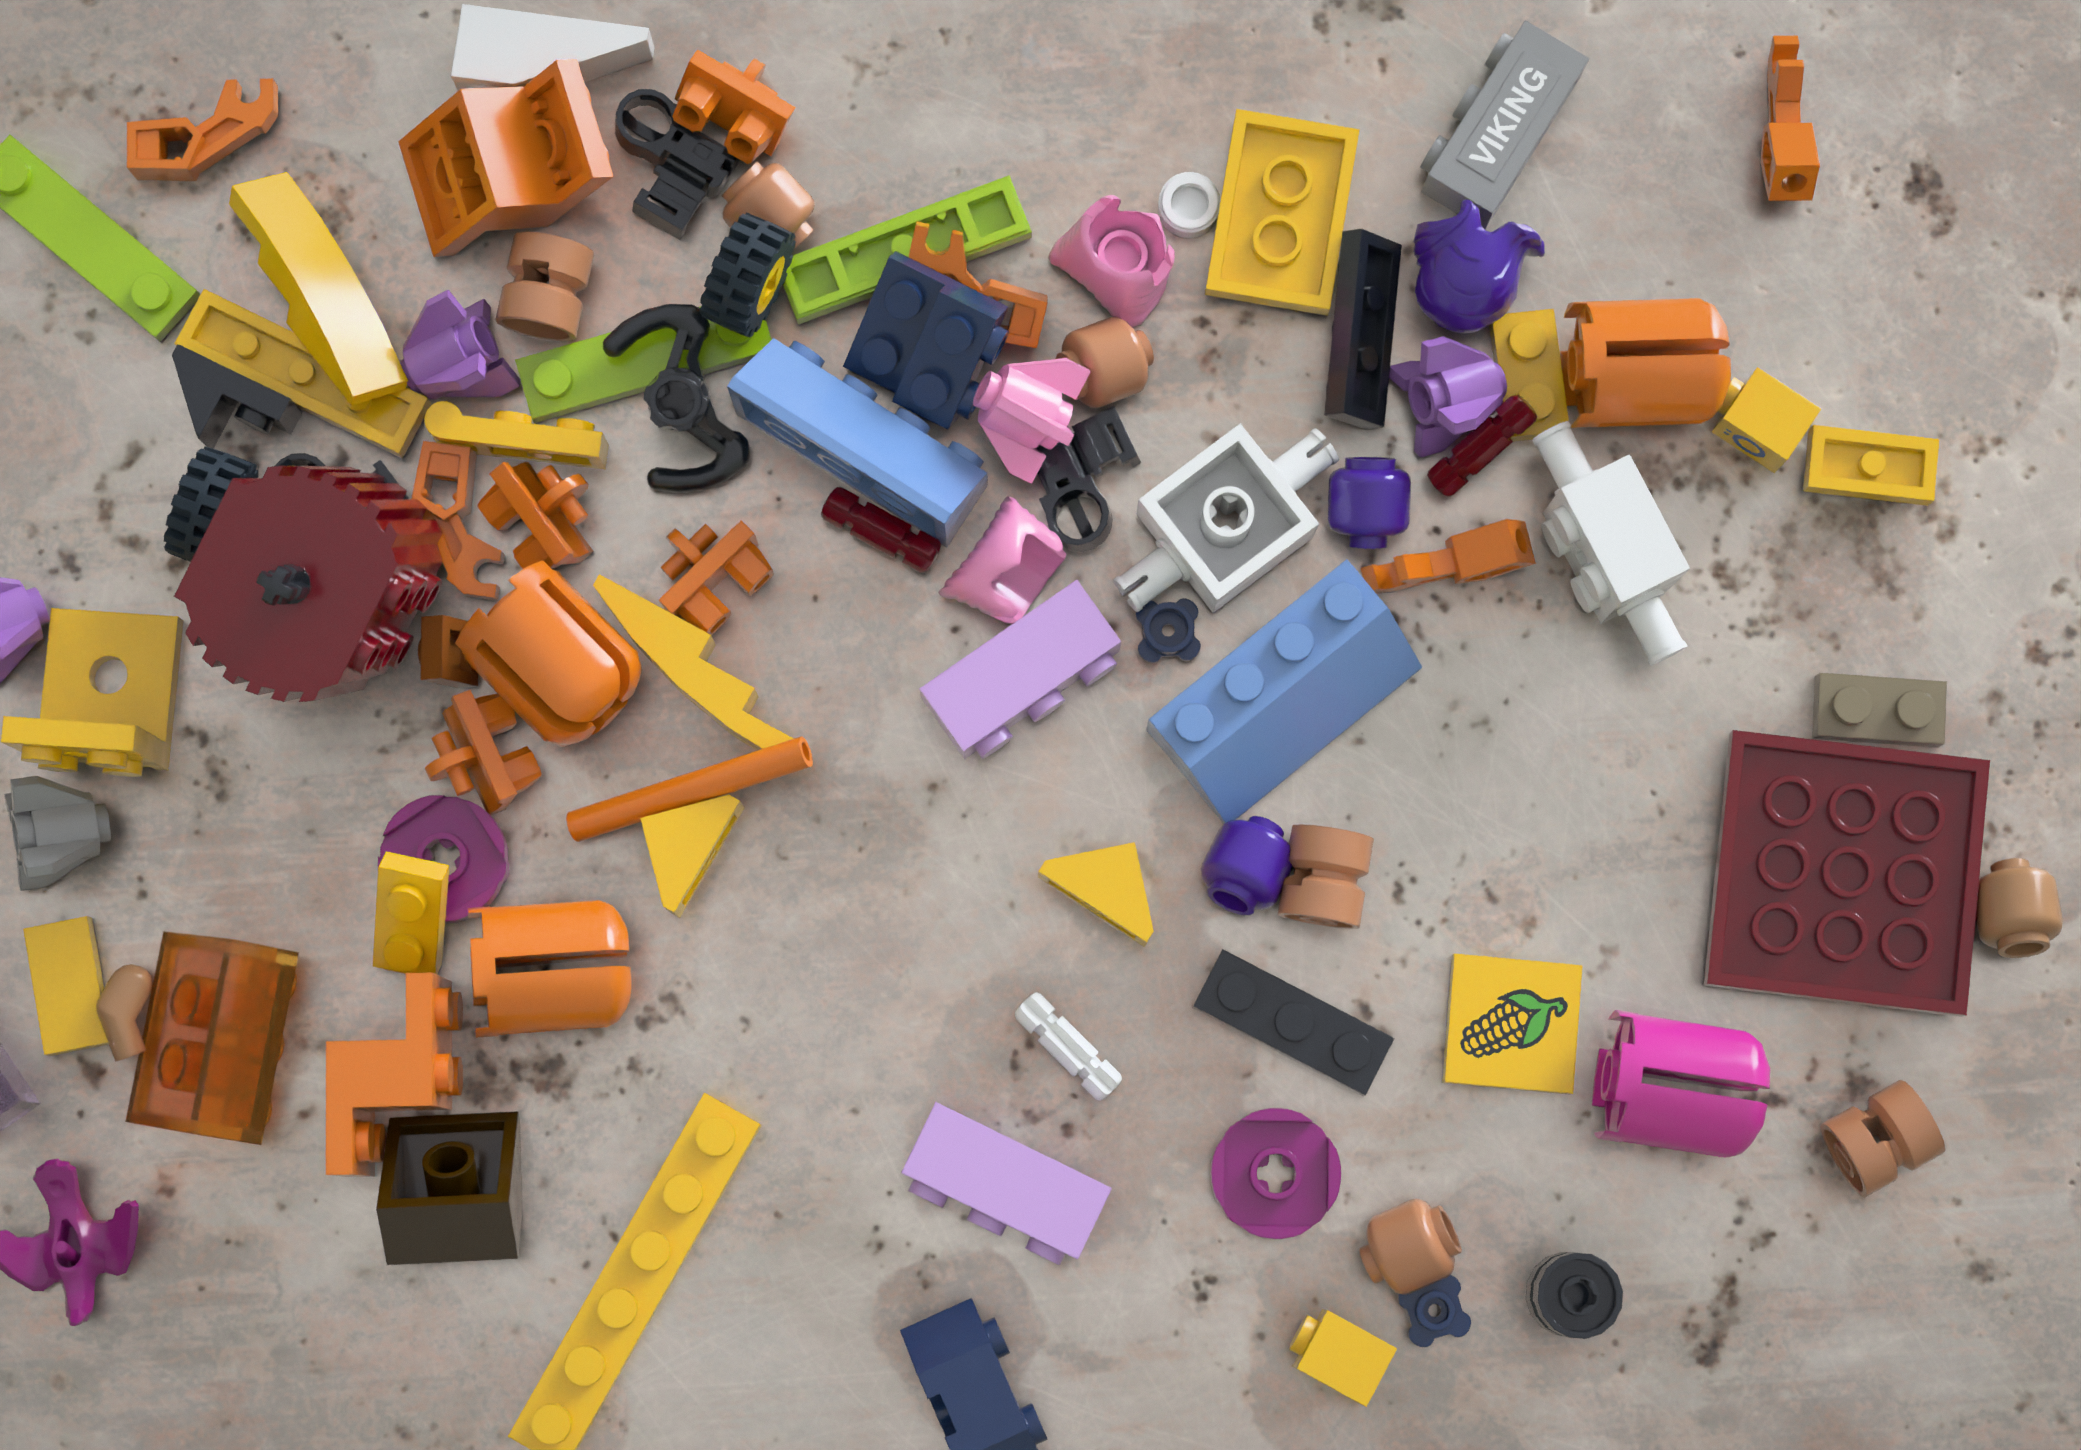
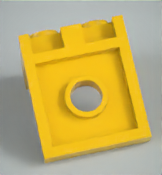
M51 608L40 718L3 716L1 743L20 751L22 761L38 763V769L47 771L78 772L79 763L103 768L102 773L127 777H141L143 767L169 771L184 620L178 616ZM107 661H122L127 669V680L124 686L115 693H101L95 682L97 670Z

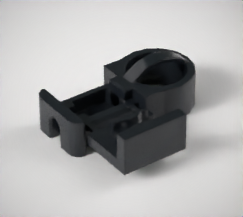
M638 89L627 94L619 103L615 116V136L620 146L629 154L643 158L655 165L653 173L659 177L650 191L644 188L640 190L633 201L632 212L681 240L685 234L687 224L706 196V192L702 190L706 182L709 184L707 197H716L738 165L739 159L729 154L724 145L700 131L692 132L675 122L672 116L676 104L665 94L653 89ZM638 106L656 108L666 116L670 129L666 134L659 133L637 120L629 111ZM625 126H626L630 131H632L633 133H635L636 135H638L639 137H641L642 139H644V140H646V141H648V142H643V141H640V140H638V139L633 138V137L627 132ZM666 158L665 163L661 166V162ZM650 197V199L654 200L655 202L659 203L660 205H662V206L666 207L667 209L671 210L672 212L676 213V215L671 214L670 212L666 211L665 209H663V208L659 207L658 205L654 204L653 202L649 201L648 198Z
M1115 406L1073 425L1074 437L1069 446L1058 442L1051 450L1041 445L1035 448L1046 455L1038 475L1047 493L1046 496L1039 498V501L1045 511L1048 527L1059 536L1062 545L1071 551L1085 552L1093 550L1104 543L1111 532L1113 522L1111 509L1099 492L1091 475L1094 474L1096 478L1103 475L1100 467L1104 468L1105 465L1115 460H1121L1123 465L1131 462L1133 467L1141 463ZM1111 425L1115 429L1113 433L1122 450L1120 454L1107 428ZM1069 480L1067 484L1058 486L1061 482ZM1079 497L1091 498L1100 507L1101 520L1095 532L1080 504ZM1065 504H1067L1082 535L1080 539L1070 538L1065 535L1057 525L1058 513Z

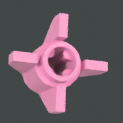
M1067 358L1006 364L997 374L992 371L985 374L974 395L973 405L980 408L978 422L1010 474L1032 484L1046 458L1043 452L1035 448L1041 445L1051 450L1058 442L1069 446L1074 437L1072 431L1067 427L1072 415L1073 405L1062 399V393L1076 400L1091 372L1088 368Z

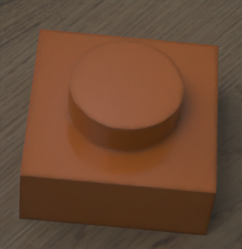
M446 615L421 617V639L418 644V660L421 665L420 680L453 688L478 687V673L464 660V654L455 645L462 628L468 621Z

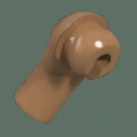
M133 964L124 965L113 973L96 1005L97 1014L115 1062L146 1051L135 1020L151 993L153 981L152 976L145 968Z

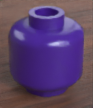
M1346 457L1345 467L1332 472L1329 477L1328 524L1336 533L1350 535L1349 547L1364 549L1387 548L1388 536L1399 535L1409 527L1411 478L1406 471L1396 468L1395 458Z
M1252 816L1248 821H1229L1218 830L1201 866L1202 880L1208 887L1207 895L1213 902L1227 911L1243 916L1251 915L1255 910H1266L1277 902L1282 891L1284 879L1289 877L1293 869L1289 861L1291 848L1289 843L1283 839L1284 831L1279 825L1267 818Z

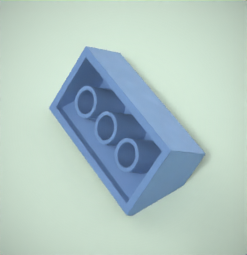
M773 338L733 376L727 388L736 415L916 529L938 539L946 548L988 486L987 472L980 468L984 461L976 453L955 441H952L947 448L927 435L931 428L922 419L903 408H899L893 414L874 402L878 395L872 388L848 374L845 375L842 381L821 368L825 361L813 350L797 341H793L790 347H787Z
M1346 559L1148 719L1146 731L1222 823L1225 824L1236 820L1417 673L1422 668V665L1389 608L1348 559Z

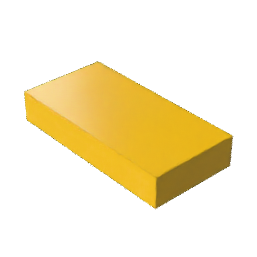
M89 916L24 928L44 1055L53 1056L108 1045L109 1043L96 1009L97 1001L104 990L93 919Z

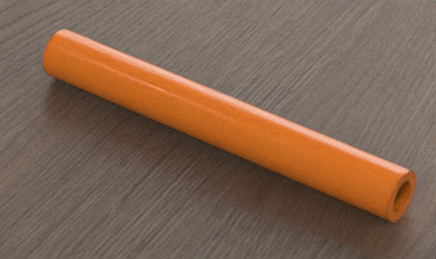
M800 736L570 811L566 816L567 826L572 838L576 842L584 841L639 823L642 817L717 798L810 768L813 765L812 753L806 739Z

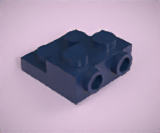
M895 251L887 260L843 367L894 392L893 403L949 429L960 416L969 420L976 409V406L973 405V399L980 384L976 380L984 362L993 365L1006 342L1009 331L1000 326L1009 307Z

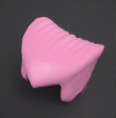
M1108 195L1091 205L1070 230L1055 242L1048 258L1051 264L1067 272L1071 278L1076 279L1079 284H1083L1088 292L1094 294L1096 300L1100 301L1102 307L1106 308L1112 317L1116 316L1127 321L1133 328L1141 325L1159 303L1166 289L1169 273L1174 264L1175 252L1170 245L1166 247V239L1158 214L1119 211L1118 207L1121 199L1115 195Z
M1007 496L1000 504V510L995 512V517L989 523V528L983 533V538L976 542L973 551L968 554L965 561L961 562L960 568L952 573V577L946 580L944 587L939 590V594L944 598L956 599L959 603H967L971 608H977L982 613L1004 623L1013 624L1026 614L1029 606L1039 595L1048 579L1065 560L1066 553L1063 550L1062 542L1055 532L1049 530L1044 523L1037 521L1034 514H1030L1027 509L1022 508L1015 498Z

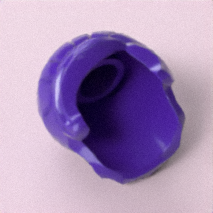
M1463 200L1459 213L1456 216L1417 224L1413 249L1414 256L1417 258L1416 264L1420 267L1415 287L1418 305L1428 318L1446 330L1465 334L1485 329L1503 317L1517 298L1524 258L1526 256L1543 257L1545 254V244L1532 227L1525 224H1517L1514 221L1504 224L1493 232L1485 231L1481 225L1479 208L1470 200Z

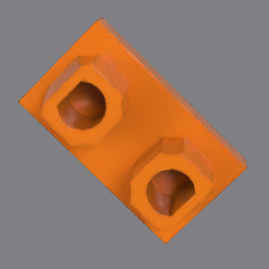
M697 49L687 65L674 99L678 102L672 117L675 122L692 132L702 131L709 120L729 131L724 142L728 153L749 164L762 152L772 156L780 144L783 132L796 107L777 97L778 93L759 82L766 67L759 60L754 58L743 73L724 61L721 64Z
M502 462L489 473L495 484L479 501L477 507L489 524L497 530H507L521 518L532 532L527 539L512 550L514 558L522 569L543 560L554 570L560 565L581 563L594 552L576 528V525L582 523L588 517L587 512L578 501L589 487V484L581 474H575L563 480L552 465L546 466L537 474L529 462H523L513 467L508 462Z
M742 520L704 556L702 552L718 538L716 533L707 524H704L689 540L674 528L665 538L675 548L676 552L660 568L672 581L689 565L692 568L659 599V602L663 605L664 610L684 619L686 622L712 636L728 620L732 613L711 591L729 575L751 596L770 580L774 573L762 552L757 548L759 544L755 533Z
M467 690L454 695L451 698L453 704L442 713L450 732L447 730L431 738L439 758L425 767L429 780L437 781L449 777L457 796L469 793L476 788L485 810L490 815L506 810L517 794L535 784L541 777V770L534 754L526 746L500 756L492 737L513 729L517 722L514 710L498 693L474 698L471 690Z

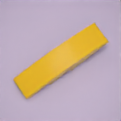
M284 172L232 185L229 205L260 243L257 264L289 303L286 323L350 405L406 390L407 377L386 331L354 270L319 214L290 175Z
M598 575L593 586L636 646L687 699L730 734L756 751L794 739L750 715L752 708L759 698L754 687L707 662L716 646L710 634L606 577Z

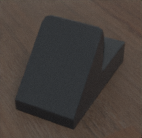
M177 344L172 353L196 435L206 447H215L235 408H237L234 417L259 432L269 434L272 426L292 434L303 412L291 398Z

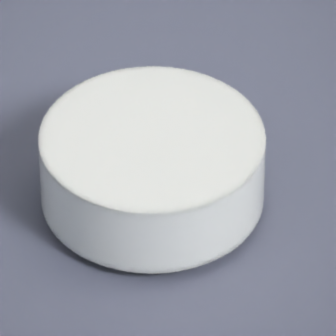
M1195 172L1177 174L1170 178L1161 189L1158 201L1159 218L1164 227L1178 237H1200L1209 232L1217 222L1221 201L1220 193L1216 185L1202 174Z

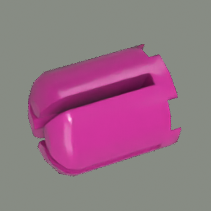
M1615 1010L1609 1016V1020L1621 1021L1616 1033L1613 1049L1599 1048L1592 1106L1605 1108L1606 1128L1604 1131L1594 1132L1598 1139L1620 1143L1628 1142L1724 1158L1742 1154L1753 1143L1764 1125L1767 1104L1747 1099L1641 1083L1642 1077L1735 1091L1754 1092L1758 1091V1088L1770 1089V1066L1762 1044L1753 1035L1742 1030L1639 1015L1638 1013Z

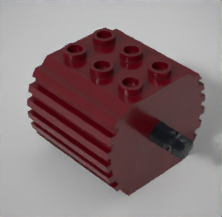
M272 466L267 468L263 478H232L174 595L175 598L186 604L191 622L185 634L193 646L205 645L207 647L202 657L212 668L226 667L223 678L232 684L249 682L245 691L255 695L274 692L271 697L274 700L286 702L300 699L299 702H308L364 690L370 678L386 674L389 667L396 670L402 664L414 639L407 631L417 611L425 613L434 602L440 590L442 579L437 577L436 574L443 562L438 547V542L443 532L436 520H423L422 517L427 508L417 499L404 500L407 490L399 484L383 483L386 477L376 473H360V469L352 467Z

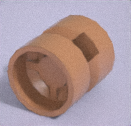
M528 231L516 233L513 237L507 264V270L514 277V281L502 286L495 318L497 324L508 330L534 338L560 342L575 340L583 309V304L576 297V292L582 291L588 286L594 259L593 250L576 241L556 235Z
M1303 824L1292 825L1289 840L1291 848L1289 861L1294 868V875L1284 879L1277 915L1309 924L1359 929L1365 892L1357 885V880L1366 876L1369 872L1374 839L1361 833L1338 828Z
M1898 1080L1870 1096L1867 1110L1862 1111L1852 1106L1825 1121L1820 1126L1825 1144L1839 1170L1851 1187L1864 1198L1896 1181L1900 1166L1913 1171L1946 1151L1944 1140L1930 1111L1915 1090L1903 1080ZM1877 1136V1137L1879 1138L1880 1142H1879V1143H1876V1141L1874 1140V1137Z

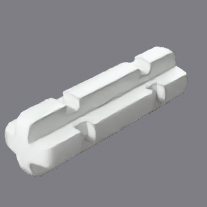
M1035 992L1031 994L1016 1009V1020L1030 1034L1035 1031L1040 1036L1038 1042L1073 1077L1078 1074L1084 1080L1081 1085L1096 1100L1101 1101L1105 1099L1120 1084L1122 1080L1121 1074L1106 1059L1101 1062L1096 1057L1098 1051L1063 1016L1058 1019L1053 1014L1055 1008L1040 993Z

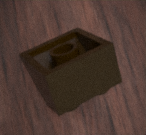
M518 1111L389 1118L376 1207L387 1265L518 1259L523 1214L520 1118Z

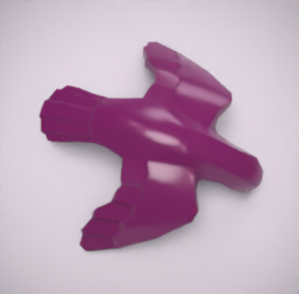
M51 1159L36 1168L33 1176L34 1182L48 1205L50 1216L49 1228L36 1234L34 1237H17L8 1230H1L0 1270L32 1291H44L52 1284L60 1282L65 1294V1311L70 1326H78L83 1322H87L94 1310L96 1277L101 1273H109L116 1276L127 1273L135 1250L139 1205L136 1200H127L115 1209L113 1219L108 1221L93 1220L81 1198L76 1167L70 1165L68 1161Z

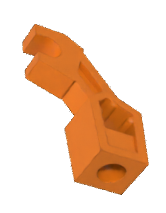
M1798 35L1773 36L1768 58L1769 123L1763 127L1760 160L1768 201H1812L1820 168L1813 124L1801 123L1800 100L1804 63L1803 60H1797L1800 45Z
M273 78L260 79V96L254 102L244 103L241 101L242 87L237 79L226 80L214 115L196 127L187 117L127 122L128 170L137 180L197 181L200 173L256 136L268 132L278 117L277 83ZM182 140L184 143H188L183 158L175 157L174 160L168 159V141Z
M916 221L909 258L986 296H992L996 301L1003 299L1013 302L1009 325L1000 326L1009 331L1005 343L1037 348L1048 304V296L993 279H989L981 285L967 271L963 232L952 230L949 246L943 251H933L926 243L930 224Z
M423 441L411 499L419 500L427 508L422 517L423 520H436L443 532L438 542V547L444 567L448 573L446 579L467 597L498 601L500 587L497 584L479 582L477 571L486 562L504 564L505 554L501 550L470 535L463 522V518L472 512L477 454L471 447ZM433 479L457 482V492L453 494V499L456 502L453 506L445 509L442 505H435L431 502L433 500V495L431 494Z
M1505 519L1451 536L1445 541L1446 549L1426 553L1403 554L1393 557L1394 562L1382 565L1372 564L1362 567L1361 572L1364 580L1375 593H1386L1454 578L1455 584L1484 581L1534 565L1536 562L1525 521Z

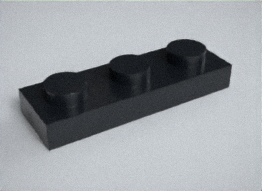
M1361 228L1342 231L1324 415L1362 429L1383 428L1385 425L1402 245Z
M1224 949L1220 952L1192 1007L1361 1096H1366L1395 1039Z

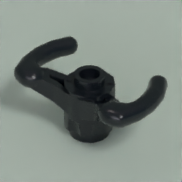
M666 304L645 309L624 320L602 342L605 354L615 358L621 356L637 340L654 331L669 328L677 333L666 369L660 371L646 386L643 400L648 405L650 420L659 428L689 432L714 450L716 457L711 463L697 468L679 470L655 467L651 469L647 474V483L650 488L660 491L685 493L708 489L727 481L746 467L750 457L749 442L741 432L733 431L721 422L716 413L699 361L703 342L709 336L710 323L708 319L702 317L700 308L693 304ZM684 349L689 350L686 358L689 369L678 368ZM704 417L708 426L715 431L713 435L698 425Z

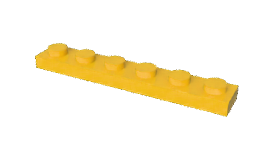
M707 1093L702 1095L508 1435L509 1438L530 1450H577L756 1137L762 1126L761 1124Z

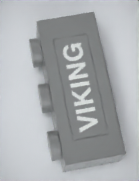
M1526 20L1514 38L1503 33L1485 62V66L1493 70L1482 89L1471 84L1452 115L1461 123L1451 139L1447 140L1439 135L1424 158L1420 168L1429 174L1421 192L1457 214L1459 213L1461 202L1463 200H1470L1479 208L1481 225L1486 229L1579 81L1590 58Z

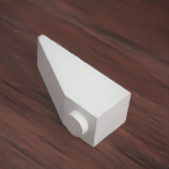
M462 4L451 78L458 91L471 88L524 87L555 60L577 59L583 80L587 82L653 60L655 47L650 30L646 27Z

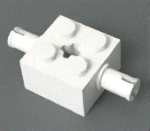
M1569 421L1559 423L1540 433L1532 440L1539 449L1559 487L1554 492L1555 497L1543 512L1546 522L1541 524L1543 535L1555 556L1561 557L1565 555L1576 576L1571 579V587L1582 609L1586 613L1594 611L1601 624L1618 615L1619 617L1626 615L1649 658L1650 666L1687 647L1660 597L1690 567L1630 454L1600 469L1592 470L1570 428Z
M1242 424L1237 425L1138 500L1136 515L1157 540V549L1124 574L1113 579L1120 594L1125 596L1140 583L1145 582L1128 594L1129 599L1127 603L1136 612H1139L1145 604L1181 578L1184 582L1188 581L1213 613L1314 537L1319 523L1296 495V491L1330 465H1334L1339 461L1337 452L1331 443L1311 458H1308L1322 448L1324 445L1322 442L1326 440V437L1318 429L1314 428L1309 432V435L1277 459L1271 461ZM1217 509H1220L1225 515L1231 514L1233 511L1239 514L1235 530H1232L1227 525L1219 528L1214 524Z

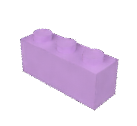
M1075 580L919 688L920 696L962 757L966 759L977 751L983 759L1003 747L1013 738L1008 729L1029 715L1034 722H1037L1065 702L1061 692L1076 681L1082 679L1085 685L1089 686L1116 667L1117 662L1112 656L1120 651L1121 640L1079 581Z
M935 1102L901 1172L913 1179L908 1190L909 1192L942 1208L949 1196L972 1208L966 1220L999 1236H1002L1008 1225L1030 1236L1025 1249L1058 1265L1061 1264L1065 1254L1078 1260L1112 1190L1111 1187Z

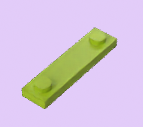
M9 134L0 144V209L155 339L161 342L197 302L201 294L12 135Z
M1010 175L793 255L791 265L786 271L787 277L782 285L797 324H802L871 298L889 256L897 251L909 257L916 221L930 224L926 243L933 251H943L949 246L952 230L963 232L966 262L1032 238L1031 228Z
M708 320L710 323L709 336L704 340L699 356L703 374H709L749 362L772 340L766 320H762L760 329L754 332L750 338ZM669 328L654 331L637 340L621 356L615 358L609 357L603 350L602 342L611 333L609 332L515 359L533 422L538 423L645 392L646 386L660 371L666 369L677 333ZM684 349L678 368L689 369L686 360L689 350Z

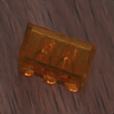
M163 931L142 1035L146 1051L138 1055L125 1122L262 1145L264 1129L270 1120L272 1112L270 1098L277 1063L284 1051L283 1032L289 1001L294 994L297 984L295 970L299 952L235 939Z

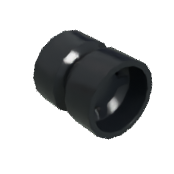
M1560 1252L1545 1257L1533 1268L1526 1282L1525 1300L1530 1315L1541 1328L1558 1336L1588 1339L1600 1335L1615 1323L1622 1309L1623 1289L1617 1273L1606 1261L1593 1254Z

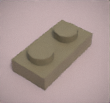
M1819 673L1815 676L1812 739L1939 748L1945 744L1947 681Z

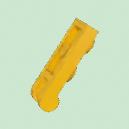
M438 401L432 404L427 409L424 417L425 426L437 443L471 447L477 455L606 470L609 444L603 432L594 431L595 424L585 420L559 418L557 419L556 426L532 424L531 416L513 411H495L494 419L463 416L460 409L448 401Z

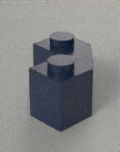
M972 1298L900 1330L927 1399L930 1400L950 1450H1038L1037 1444L1048 1440L1033 1404L1031 1403L1020 1408L999 1360V1358L1010 1354V1351L995 1317L983 1322Z

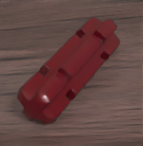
M1520 395L1509 397L1496 409L1498 415L1495 418L1488 417L1451 450L1453 455L1450 458L1447 456L1443 457L1428 470L1427 476L1430 482L1445 497L1454 495L1469 482L1466 478L1469 474L1476 475L1513 442L1511 436L1515 433L1521 435L1536 422L1538 416Z
M836 487L829 494L821 511V517L824 521L841 530L844 525L850 527V535L892 558H895L898 553L904 557L903 564L920 573H926L932 567L941 548V543L938 539L921 530L918 535L911 532L912 525L870 502H867L865 506L859 504L860 497L842 487Z

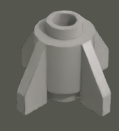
M39 776L10 779L11 793L4 795L6 809L12 825L20 891L48 887L88 859L99 857L100 843L111 840L110 822L105 803L94 805L90 792H83Z

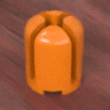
M1700 298L1568 303L1564 318H1576L1573 340L1569 343L1568 351H1560L1567 406H1576L1578 411V418L1573 422L1571 428L1701 424L1713 418L1725 400L1731 382V359L1725 355H1719V349H1727L1730 342L1727 326L1714 305Z
M541 560L527 566L508 580L516 589L501 598L487 615L478 608L462 628L455 645L464 654V660L544 741L564 747L588 739L616 718L626 706L628 699L633 696L642 673V667L638 652L558 571L552 570Z
M600 900L468 908V919L481 918L482 938H470L473 1005H487L488 1027L475 1028L476 1038L505 1034L608 1027L620 1020L631 998V967L604 966L496 974V968L627 957V952H629L627 927L619 912L611 904Z

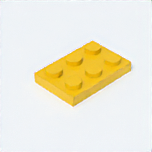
M1236 109L1205 295L1328 316L1360 129Z

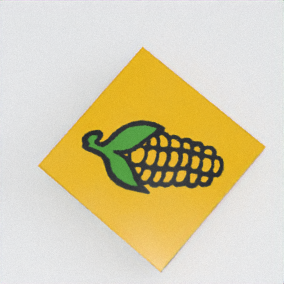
M1454 953L1451 960L1442 1083L1573 1094L1583 965Z

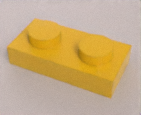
M1554 308L1505 314L1489 326L1494 362L1501 366L1507 381V392L1502 404L1509 397L1520 395L1532 406L1538 416L1536 422L1521 435L1515 433L1511 438L1513 442L1533 440L1534 437L1559 423L1569 421Z
M1813 425L1808 430L1803 491L1928 506L1934 501L1939 439Z
M386 851L378 867L372 967L404 974L428 972L438 974L443 959L449 865Z

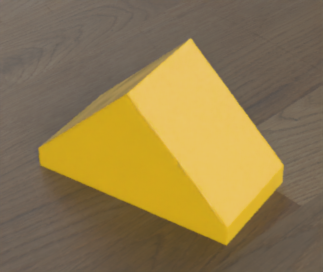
M728 794L640 818L662 905L675 916L680 918L743 812L744 806L740 800Z
M1135 842L1045 860L1039 869L1038 878L1143 947L1146 946L1154 930Z

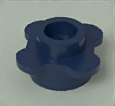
M1186 598L1179 599L1176 603L1164 602L1160 604L1151 600L1143 606V609L1136 612V619L1142 625L1143 640L1138 645L1140 657L1149 663H1156L1161 657L1178 656L1183 661L1194 659L1199 654L1201 648L1200 641L1194 636V621L1199 613L1196 604ZM1165 625H1171L1174 628L1172 636H1165L1162 633V628Z
M1450 1275L1411 1294H1398V1303L1402 1308L1406 1309L1407 1318L1411 1324L1408 1337L1413 1344L1419 1347H1428L1435 1338L1449 1334L1454 1337H1462L1469 1331L1471 1318L1462 1311L1458 1298L1461 1284L1454 1276ZM1432 1304H1437L1441 1309L1437 1317H1432L1428 1312Z

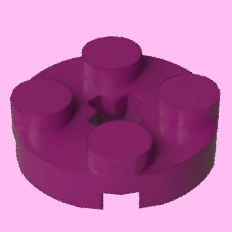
M445 795L421 797L401 808L388 822L383 833L384 840L380 847L378 867L386 851L432 861L434 856L430 849L435 844L441 843L446 849L458 847L460 856L454 861L457 869L448 878L445 923H458L468 920V908L488 907L498 896L502 885L509 876L508 846L500 826L487 811L468 800L459 797H446Z
M1268 1108L1250 1113L1227 1129L1215 1147L1212 1156L1210 1181L1214 1197L1228 1220L1249 1234L1269 1239H1285L1301 1235L1320 1222L1326 1212L1329 1211L1339 1193L1341 1164L1337 1149L1322 1128L1313 1123L1312 1120L1302 1113L1293 1110ZM1272 1154L1280 1155L1282 1165L1287 1168H1293L1294 1172L1293 1180L1282 1182L1280 1193L1269 1192L1268 1182L1258 1180L1257 1168L1267 1166L1269 1155Z

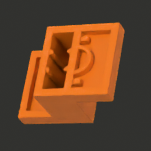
M577 59L555 60L524 87L460 89L398 141L433 257L454 256L485 231L548 227L614 177L609 163V154L606 146L603 144L591 106L590 93L585 86Z
M432 972L406 973V1039L326 1041V1175L375 1177V1163H383L386 1145L384 1124H375V1112L452 1110V1096H460L463 1090L461 1057H452V1031H461L463 1001L461 992H452V981Z

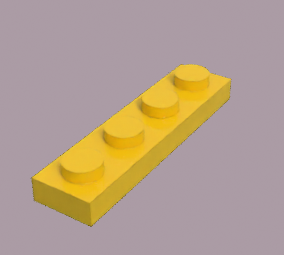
M203 289L174 343L176 346L179 344L291 398L298 408L402 459L420 427L427 409L432 404L427 397L406 387V390L351 406L294 332L206 289Z

